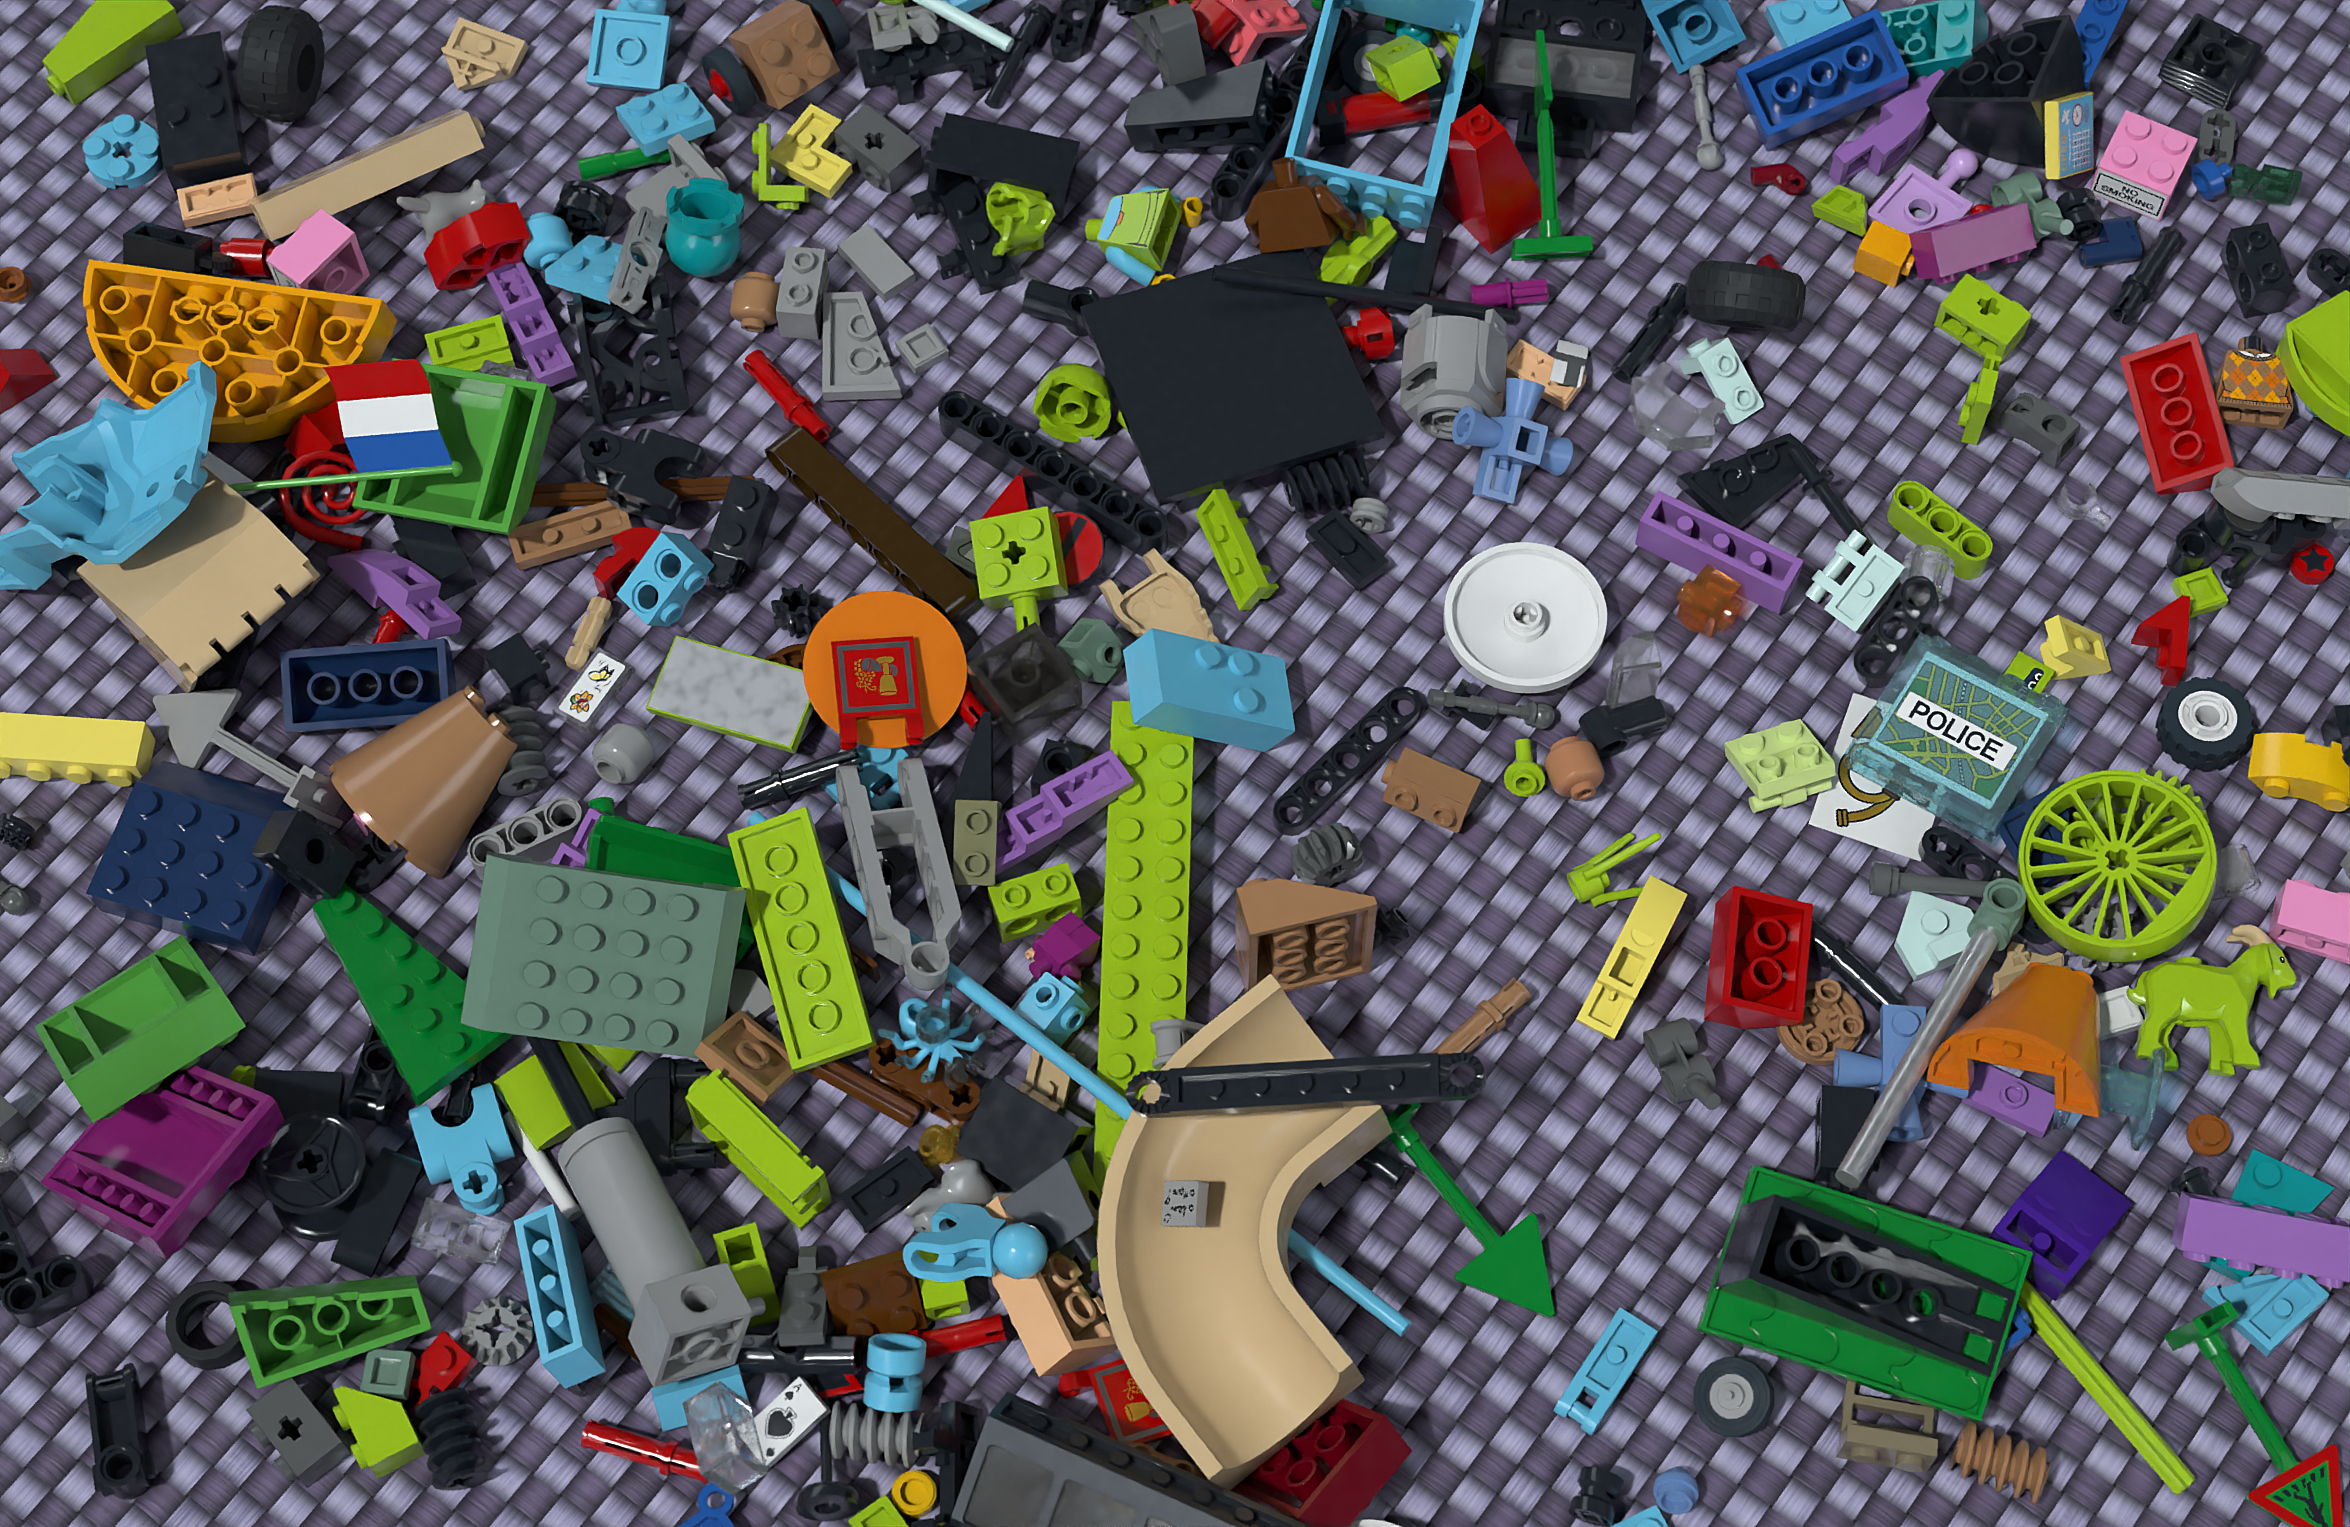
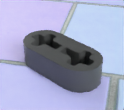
M2211 109L2203 115L2197 130L2196 138L2198 140L2195 145L2194 165L2205 159L2211 160L2209 156L2210 150L2216 151L2215 160L2217 162L2214 163L2217 166L2224 162L2228 165L2230 164L2233 156L2236 122L2231 113L2223 109ZM2212 124L2219 125V131H2221L2219 136H2213L2214 125Z

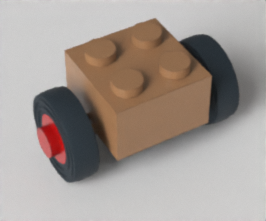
M785 0L728 36L741 64L728 50L723 47H717L702 57V67L714 94L733 113L741 114L750 109L756 103V94L760 102L780 110L840 71L832 54L844 49L850 43V34L840 10L832 0Z

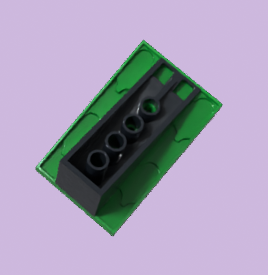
M1756 1165L1751 1166L1696 1331L1818 1372H1825L1958 1418H1965L1974 1422L1981 1421L2033 1252Z

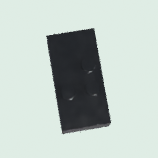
M216 31L145 46L163 166L174 192L177 193L178 189L250 173L231 58L221 32Z

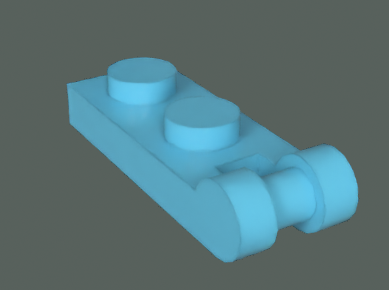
M1620 1307L1561 1396L1553 1412L1564 1419L1569 1416L1582 1424L1580 1429L1592 1436L1655 1339L1658 1331ZM1583 1391L1597 1399L1592 1409L1577 1401Z

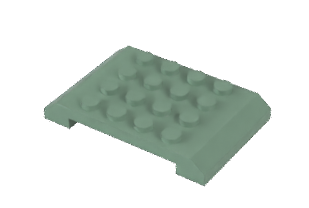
M487 851L461 1024L486 1031L698 1058L694 1052L701 1041L725 1022L746 889L707 882L699 885L531 861V857Z

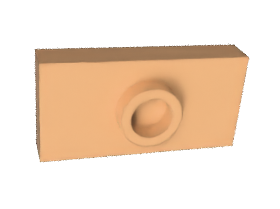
M253 173L178 189L177 194L184 225L188 228L253 213L247 201L258 196Z
M1519 339L1507 355L1505 378L1525 379L1544 385L1545 390L1541 398L1565 411L1586 383L1587 376L1583 374L1580 388L1551 381L1550 376L1555 358Z

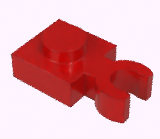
M443 1330L415 1362L414 1366L421 1374L417 1379H412L408 1400L419 1390L421 1391V1399L413 1407L414 1410L422 1401L435 1395L438 1390L445 1391L456 1388L479 1362L451 1334Z

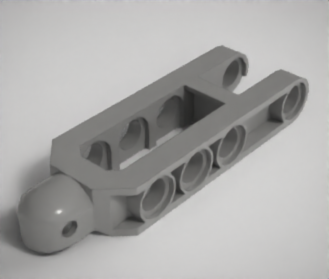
M920 757L898 760L897 779L904 808L871 811L866 787L860 784L857 772L858 766H838L836 768L838 800L874 950L898 965H903L906 977L912 986L926 991L937 989L945 982L948 976L949 951L959 940L958 929L960 928L962 912L923 762ZM913 845L934 926L932 941L911 944L909 928L900 924L898 919H893L890 907L891 889L890 885L885 886L882 874L883 856L881 851L877 852L878 849Z

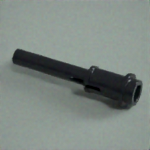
M1034 3L1031 7L1026 8L1024 12L1025 20L1013 38L1014 48L984 101L988 107L992 109L998 108L1027 53H1033L1044 29L1050 28L1052 12L1046 6Z

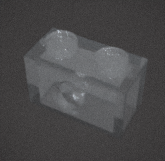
M718 1380L682 1403L700 1475L732 1496L768 1473L749 1401Z

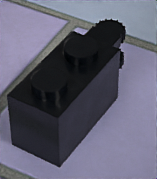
M143 221L123 234V264L221 278L227 277L213 274V269L225 271L233 267V257L213 251L212 237Z
M734 474L732 475L706 548L713 556L711 562L714 564V567L707 575L709 577L708 580L722 594L732 593L731 591L735 590L736 583L739 582L743 569L754 572L780 499L770 485Z
M389 515L398 538L397 541L392 543L397 555L415 563L441 583L438 597L442 601L477 585L471 566L447 524L412 518L404 520L403 517Z
M1830 1085L1821 1086L1816 1098L1814 1181L1827 1182V1188L1841 1192L1840 1184L1842 1183L1838 1181L1835 1173L1874 1107V1089ZM1879 1150L1859 1187L1854 1188L1853 1196L1868 1200V1180L1872 1172L1879 1171L1881 1150Z

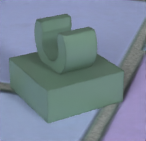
M369 1350L367 1352L360 1391L383 1398L408 1400L416 1356L410 1351Z

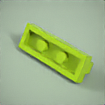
M1214 489L1195 514L1239 611L1251 610L1260 598H1270L1279 587L1277 583H1268L1266 576L1271 569L1267 565H1260L1257 560L1255 549L1244 528L1249 521L1247 518H1238L1236 511L1241 506L1240 502L1230 500L1225 489Z

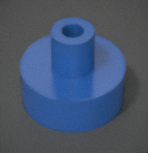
M2205 159L2193 165L2190 169L2194 186L2206 200L2224 193V179L2232 176V170L2226 162L2217 166L2210 159Z

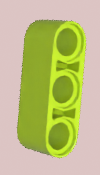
M1910 480L1897 485L1887 510V519L1893 528L1961 579L1972 580L1981 576L1992 552L1993 543L1991 538L1924 485ZM1902 504H1909L1914 508H1906ZM1933 528H1940L1944 530L1945 533L1938 532ZM1965 552H1972L1977 557H1971Z

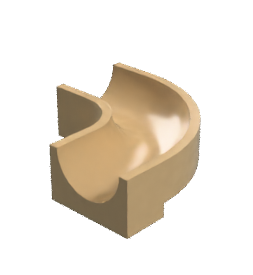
M1269 974L1199 1030L1173 1054L1161 1070L1335 1058L1296 1010L1280 984ZM1149 1084L1138 1100L1139 1103L1141 1102L1143 1105L1148 1104V1106L1151 1103L1155 1104V1101L1159 1100V1096H1161L1160 1086ZM1380 1105L1144 1118L1132 1110L1117 1140L1105 1177L1099 1207L1097 1235L1099 1280L1106 1314L1117 1347L1133 1379L1145 1397L1212 1483L1227 1490L1234 1488L1365 1381L1354 1362L1298 1294L1290 1275L1287 1250L1293 1219L1298 1208L1312 1189L1319 1183L1323 1187L1328 1185L1393 1132ZM1164 1181H1202L1209 1183L1205 1228L1161 1226Z

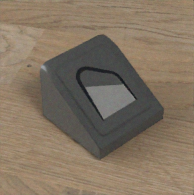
M955 526L944 557L966 577L977 580L971 532L965 528Z

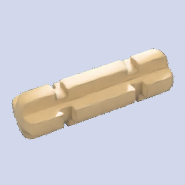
M600 596L591 598L587 607L589 613L584 614L572 641L575 645L569 648L565 657V662L569 668L580 672L587 669L591 660L589 654L594 653L606 626L603 623L608 621L613 610L611 601L607 598Z

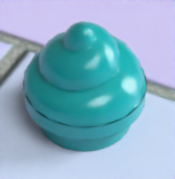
M1401 21L1396 29V38L1405 34L1416 41H1421L1427 48L1432 43V28Z

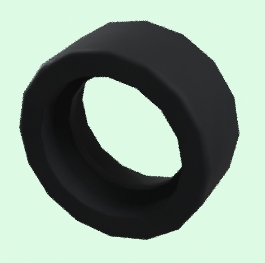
M216 1280L198 1282L184 1289L170 1305L166 1315L167 1338L176 1353L192 1367L204 1370L223 1369L239 1361L245 1354L236 1326L233 1334L223 1344L213 1349L203 1350L194 1347L188 1341L185 1334L188 1319L197 1308L216 1301L229 1305L228 1293L239 1292L230 1284Z

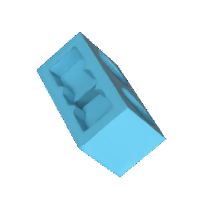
M661 532L616 595L646 625L670 627V625L681 618L684 613V606L692 595L705 585L707 575L714 567V564L684 534ZM679 561H681V569H680V572H678V563H679ZM658 592V601H657V603H656V602H655V596H656V593Z

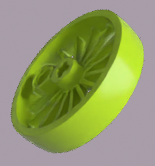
M2106 770L2085 774L2053 790L2031 814L2020 840L2017 860L2018 881L2023 886L2027 896L2026 907L2038 926L2052 940L2067 950L2090 959L2105 962H2131L2147 959L2171 949L2184 940L2199 924L2210 905L2215 890L2218 869L2214 838L2206 819L2197 806L2171 784L2144 773L2126 770ZM2115 795L2132 797L2119 841L2116 837L2110 796ZM2103 796L2110 842L2083 801ZM2143 799L2158 805L2156 810L2127 843L2138 800ZM2074 805L2083 821H2076L2068 825V822L2058 815ZM2167 811L2182 822L2140 844ZM2049 823L2063 832L2062 843L2042 839L2039 836ZM2188 832L2191 833L2198 848L2149 853ZM2084 836L2091 839L2094 844L2088 849L2072 846L2070 842L2075 837ZM2033 849L2062 855L2067 863L2031 866L2030 860ZM2201 859L2192 875L2153 866L2155 864ZM2119 863L2124 864V869L2122 867H2116L2114 870L2109 869V864L2112 866H2117ZM2084 873L2044 895L2038 894L2032 880L2033 878ZM2148 877L2184 886L2174 896ZM2095 881L2064 919H2059L2047 907V905ZM2138 885L2167 904L2158 916ZM2102 887H2105L2093 934L2088 935L2072 928L2070 925ZM2127 888L2150 922L2135 937L2132 936L2125 893ZM2113 891H2118L2125 939H2106L2100 937Z

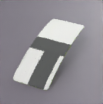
M1558 340L1550 380L1580 388L1588 347Z

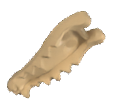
M1154 548L1143 555L1144 562L1152 575L1122 594L1111 579L1099 585L1115 618L1129 632L1139 638L1151 628L1221 644L1213 634L1212 624L1206 610L1200 605L1199 595L1196 593L1192 583L1170 566Z

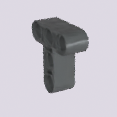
M1187 1L1170 7L1166 4L1131 17L1135 38L1141 49L1159 69L1163 88L1207 75L1196 19Z

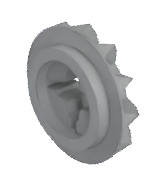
M501 1295L496 1299H482L480 1305L473 1311H468L464 1327L461 1328L464 1347L483 1365L492 1367L508 1365L519 1359L530 1346L533 1337L532 1319L528 1311L517 1300L506 1299ZM499 1315L503 1326L510 1328V1330L500 1333L499 1340H496V1347H494L490 1333L483 1332V1330L493 1327Z

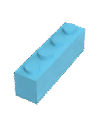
M554 1204L515 1220L514 1226L542 1365L565 1389L605 1372V1364L575 1227Z

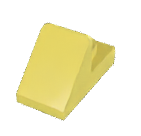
M2060 615L2044 622L2048 637L2046 642L2040 645V652L2044 665L2056 671L2051 680L2105 674L2111 671L2101 634Z

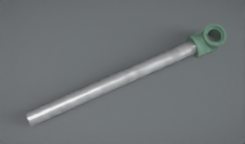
M2008 878L1995 879L1985 887L1982 902L1967 926V933L1971 938L1835 1173L1836 1178L1843 1185L1850 1188L1859 1187L1993 951H2002L2006 948L2011 937L2022 928L2027 896L2023 886L2015 880Z

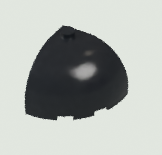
M2070 15L2052 16L2022 23L2023 30L2003 38L1998 33L1971 49L1973 56L1957 69L1951 66L1937 82L1926 100L1933 117L1944 131L1968 149L1995 160L2016 164H2045V102L2083 92L2084 70L2082 50L2077 30Z

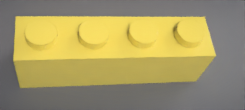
M0 712V778H8L10 775L27 776L37 781H48L50 778H64L79 784H87L94 780L108 781L113 785L126 787L130 786L131 783H135L149 772L156 739L146 722Z

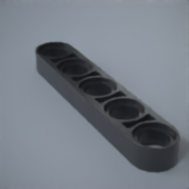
M1401 686L1389 691L1278 798L1273 808V823L1278 832L1287 836H1296L1303 833L1418 721L1422 702L1415 690L1410 687ZM1404 699L1413 704L1414 710L1408 715H1398L1392 710L1391 705L1396 700ZM1370 726H1379L1385 730L1387 736L1380 742H1371L1366 739L1363 732ZM1342 753H1352L1359 759V763L1352 769H1343L1336 763V758ZM1320 779L1328 782L1331 790L1324 796H1315L1308 790V785L1312 781ZM1286 807H1296L1303 813V818L1297 823H1286L1281 819L1280 812Z

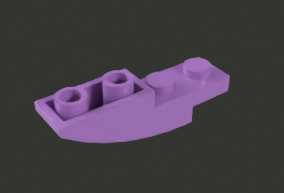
M1940 69L1929 77L1922 76L1907 91L1900 95L1896 94L1889 97L1881 106L1879 122L1869 126L1863 135L1853 142L1846 141L1834 151L1829 176L1840 185L1866 167L1878 177L1897 163L1918 141L1928 126L1932 113L1926 100L1945 73Z
M361 549L328 557L327 564L372 607L378 608L389 605L425 640L459 633L462 619L438 597L441 583L415 563L399 555L376 549Z

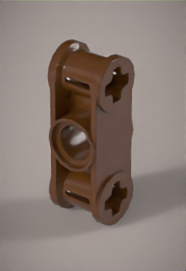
M888 1038L877 1040V1046L871 1047L869 1062L872 1066V1075L875 1081L919 1104L921 1110L932 1113L954 1127L961 1129L963 1124L970 1117H973L980 1104V1089L973 1080L968 1079L950 1069L943 1062L938 1061L933 1081L926 1082L923 1073L928 1069L932 1056L927 1055L914 1069L909 1070L902 1060L912 1059L919 1051L914 1048L903 1051L898 1050L892 1040ZM896 1059L897 1064L893 1063L892 1061ZM883 1062L888 1063L885 1067L882 1066ZM966 1099L970 1100V1105L964 1103ZM955 1102L961 1103V1105L956 1107Z

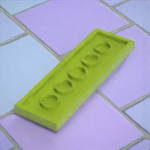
M805 806L727 834L741 887L746 889L745 901L792 1070L799 1073L877 1046L811 811Z

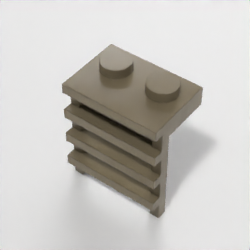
M1844 1380L1845 1390L1842 1398L1843 1408L1839 1425L1840 1435L1836 1458L1926 1474L1937 1457L1938 1439L1932 1438L1935 1409L1927 1406L1854 1394L1855 1383ZM1855 1408L1923 1420L1922 1432L1851 1420L1852 1410Z

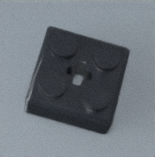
M2196 13L2163 60L2158 77L2172 86L2200 98L2207 104L2224 110L2257 63L2263 46L2200 13Z

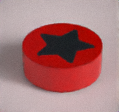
M2316 543L2308 546L2302 552H2294L2290 560V570L2293 576L2298 581L2308 585H2317L2324 582L2334 566V559L2330 551Z

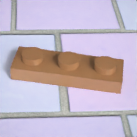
M607 500L518 526L508 535L516 565L520 571L612 544L613 536L621 531L632 528L628 513L617 509Z

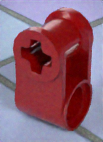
M1168 0L1171 6L1182 3L1181 0ZM1194 0L1190 4L1196 19L1199 37L1212 49H1215L1239 22L1238 18L1218 0Z

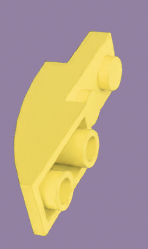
M1651 875L1649 876L1575 1022L1612 1041L1615 1039L1688 894Z

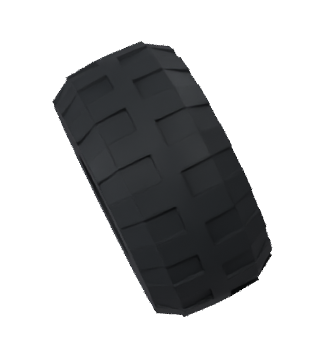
M268 5L256 11L255 15L250 17L247 27L243 31L238 50L236 76L240 99L253 115L274 121L294 122V120L306 115L310 111L311 106L314 105L322 82L325 46L322 29L309 12L293 7Z
M1700 261L1690 272L1685 306L1690 317L1698 321L1755 331L1787 333L1792 332L1801 323L1805 305L1806 286L1799 274L1782 269L1730 261Z

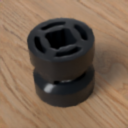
M2076 188L2058 197L2056 204L2061 211L2062 218L2073 223L2072 232L2065 235L2067 240L2073 242L2085 241L2101 232L2103 225L2100 214L2094 210L2097 204L2094 192L2091 189Z
M1590 1466L1581 1468L1577 1481L1581 1490L1577 1496L1572 1498L1569 1514L1591 1525L1600 1527L1612 1526L1616 1514L1613 1507L1614 1499L1621 1496L1625 1483L1620 1476L1601 1468Z

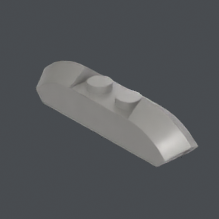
M2225 467L2213 477L2210 492L2214 498L2228 511L2241 518L2262 523L2269 516L2293 520L2295 514H2304L2307 519L2316 522L2330 523L2332 519L2334 529H2350V478Z

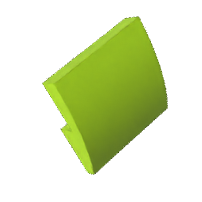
M559 1041L558 1043L594 1112L595 1108L614 1106L615 1099L576 1043ZM536 1055L521 1062L493 1082L492 1087L537 1152L568 1139L575 1133Z

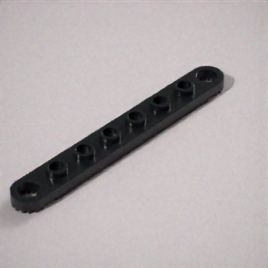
M1461 1051V1053L1445 1054L1421 1053L1170 1068V1070L1139 1072L1140 1074L1134 1075L1133 1079L1127 1084L1126 1095L1133 1111L1144 1118L1459 1101L1472 1099L1481 1093L1486 1084V1072L1478 1057ZM1462 1065L1472 1067L1475 1070V1077L1473 1082L1469 1083V1086L1457 1087V1085L1452 1084L1450 1076L1455 1068ZM1147 1084H1156L1161 1088L1159 1100H1156L1155 1104L1151 1103L1149 1106L1148 1104L1143 1105L1141 1102L1139 1103L1138 1094L1141 1088Z

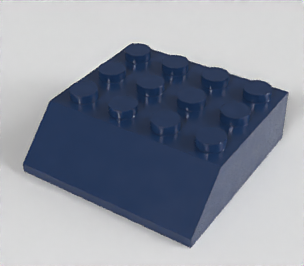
M164 760L135 782L86 895L102 912L255 956L286 880L253 856L251 852L274 811H288L295 808L283 802L286 795Z

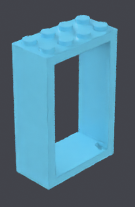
M1325 0L1285 157L1295 158L1298 176L1318 175L1322 183L1328 185L1350 210L1361 212L1367 218L1382 216L1398 221L1402 226L1408 228H1428L1448 149L1450 124L1455 121L1484 0ZM1344 7L1458 34L1459 40L1423 187L1304 158L1341 10Z

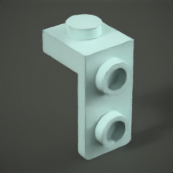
M1704 337L1688 346L1686 349L1689 354L1677 361L1684 375L1696 372L1703 373L1730 424H1738L1764 406L1759 393L1729 338L1709 341L1708 337Z

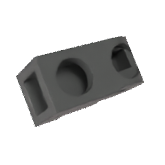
M2023 392L2019 394L1999 416L2002 427L2009 435L2016 439L2024 440L2043 453L2042 460L2054 469L2077 446L2081 423L2045 400H2041L2030 393Z

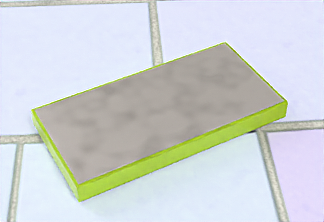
M675 636L645 707L649 713L793 754L796 753L814 709L806 692L803 670L680 636Z

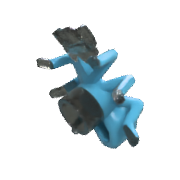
M947 983L944 988L942 1007L931 1006L927 1001L918 997L909 998L901 1004L899 1009L900 1028L902 1033L912 1040L903 1041L896 1032L882 1028L878 1030V1035L891 1039L895 1047L901 1051L915 1047L921 1049L912 1059L907 1055L895 1059L894 1063L897 1066L905 1064L909 1070L914 1069L929 1053H933L928 1069L921 1076V1082H932L939 1058L945 1059L944 1083L952 1091H956L957 1086L950 1079L951 1075L956 1082L966 1083L968 1082L969 1075L965 1070L977 1076L976 1066L983 1071L986 1070L987 1066L976 1056L959 1053L955 1048L972 1052L977 1051L984 1040L994 1037V1031L981 1032L973 1042L951 1039L967 1033L973 1018L980 1012L981 1007L979 1004H975L966 1013L962 1024L957 1028L950 1029L949 1010L953 985Z

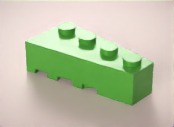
M416 1275L228 1293L229 1308L257 1389L432 1329Z

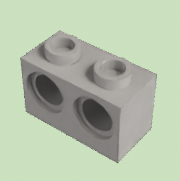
M787 246L776 306L780 337L819 340L823 318V293H827L830 277L826 249Z

